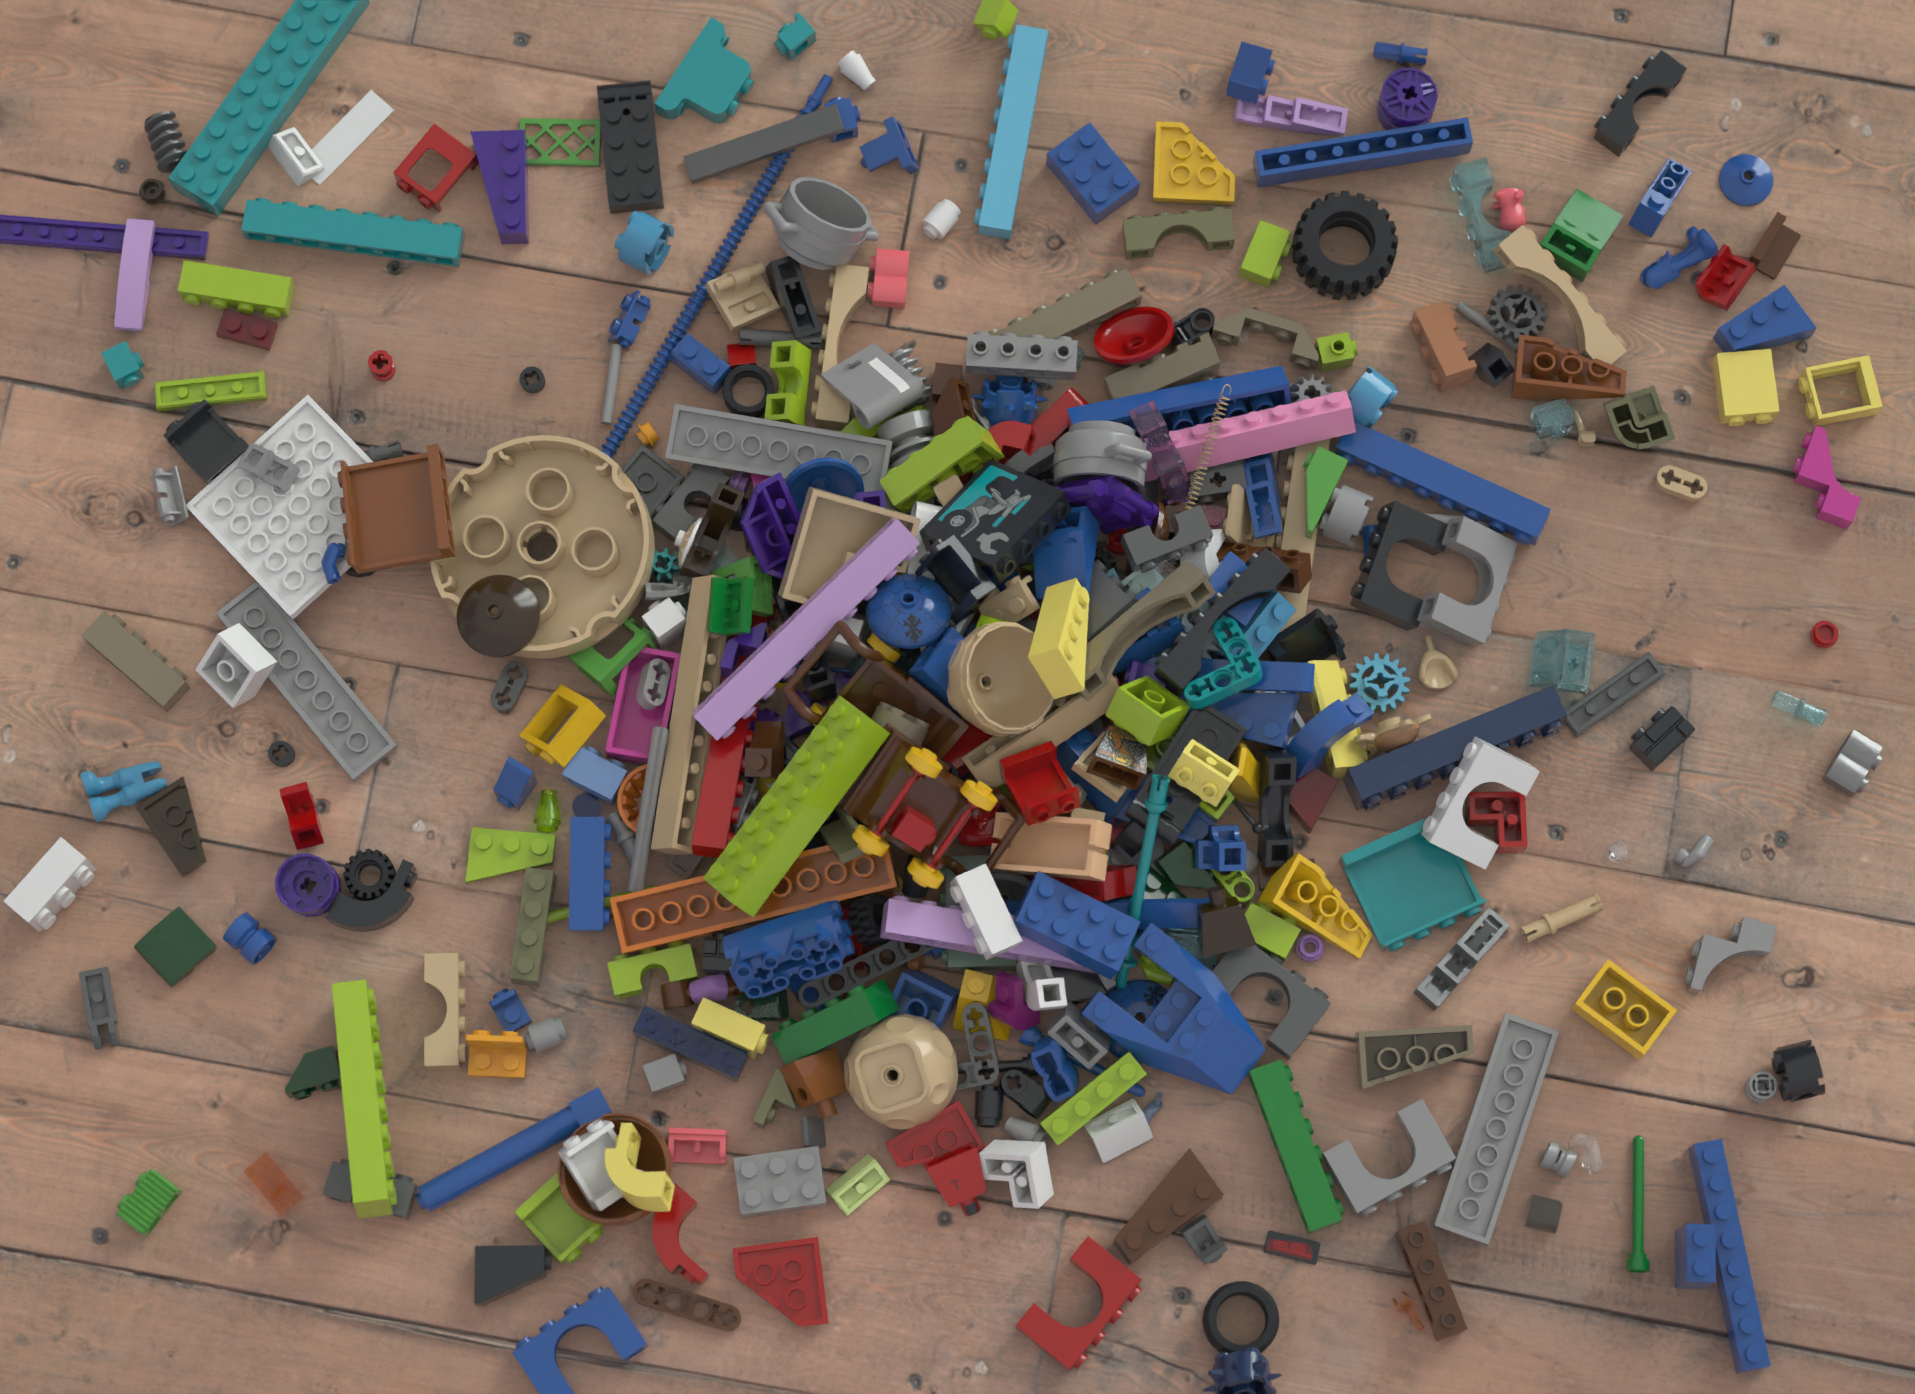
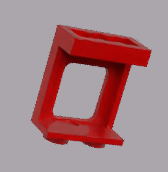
M433 124L394 171L397 181L396 185L404 193L409 194L411 192L418 197L417 201L426 209L430 210L432 207L437 212H440L441 207L439 203L468 169L472 172L479 165L476 153L439 126ZM429 149L434 150L452 164V168L432 191L426 190L408 176L409 171Z

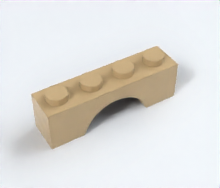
M459 953L424 954V982L428 987L439 991L444 996L447 1004V1014L442 1026L435 1033L424 1038V1067L427 1070L461 1069V1062H466V1045H461V1034L466 1033V1017L461 1016V1005H466V989L461 988V978L466 977V961H461Z

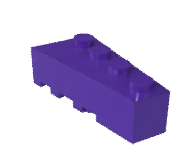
M525 130L470 131L501 244H529L528 141Z

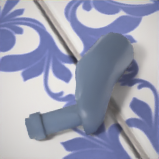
M1160 1092L1155 1094V1100L1150 1102L1143 1110L1148 1125L1152 1116L1163 1106L1161 1102L1162 1094Z

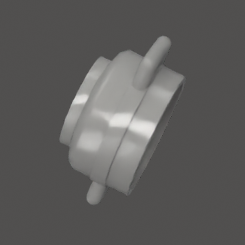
M812 177L797 178L790 183L779 203L766 202L763 206L764 211L773 222L780 247L790 257L811 268L829 270L835 266L844 265L854 258L864 241H877L879 239V233L871 224V216L867 208L855 196L825 180Z
M1099 420L1075 423L1069 427V432L1062 435L1056 441L1053 470L1051 471L1054 473V487L1062 486L1065 488L1066 482L1111 475L1141 494L1144 492L1147 461L1152 458V453L1146 450V445L1135 436V430L1130 426Z

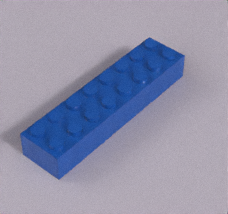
M1281 365L1067 408L1069 427L1082 421H1111L1130 426L1135 430V436L1141 439L1172 430L1214 422L1211 418L1215 417L1213 413L1217 412L1215 411V408L1218 407L1216 403H1222L1218 398H1223L1219 395L1223 387L1224 390L1221 395L1230 400L1219 399L1228 404H1218L1227 410L1216 409L1225 415H1215L1224 419L1273 408L1278 405L1290 404V385Z

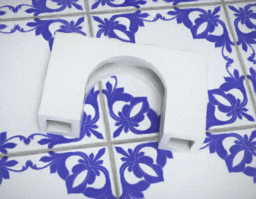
M1475 736L1473 741L1465 747L1460 765L1452 771L1450 783L1446 790L1438 796L1436 808L1433 814L1425 820L1421 835L1430 843L1486 870L1499 845L1490 837L1465 824L1462 809L1467 795L1472 789L1482 783L1497 782L1527 796L1540 771L1531 764Z

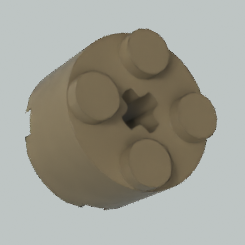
M882 701L879 706L877 705L871 718L883 728L886 723L890 724L920 746L930 725Z

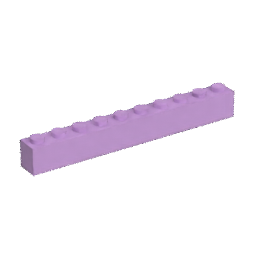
M893 517L722 682L691 713L692 716L716 740L720 737L723 739L727 738L735 730L734 724L741 717L743 719L749 717L756 709L754 704L761 698L767 699L776 690L774 685L781 678L784 680L789 678L797 669L794 665L802 658L805 660L809 656L815 645L838 620L844 619L847 621L858 610L855 606L862 599L865 601L869 600L878 591L876 586L883 579L888 581L897 573V565L903 560L907 562L918 552L916 547L920 542L897 518Z

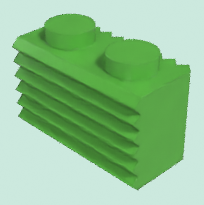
M151 1169L149 1173L144 1171L135 1182L137 1188H135L134 1192L131 1195L126 1194L117 1205L119 1211H117L116 1215L145 1237L151 1233L183 1192L154 1169Z

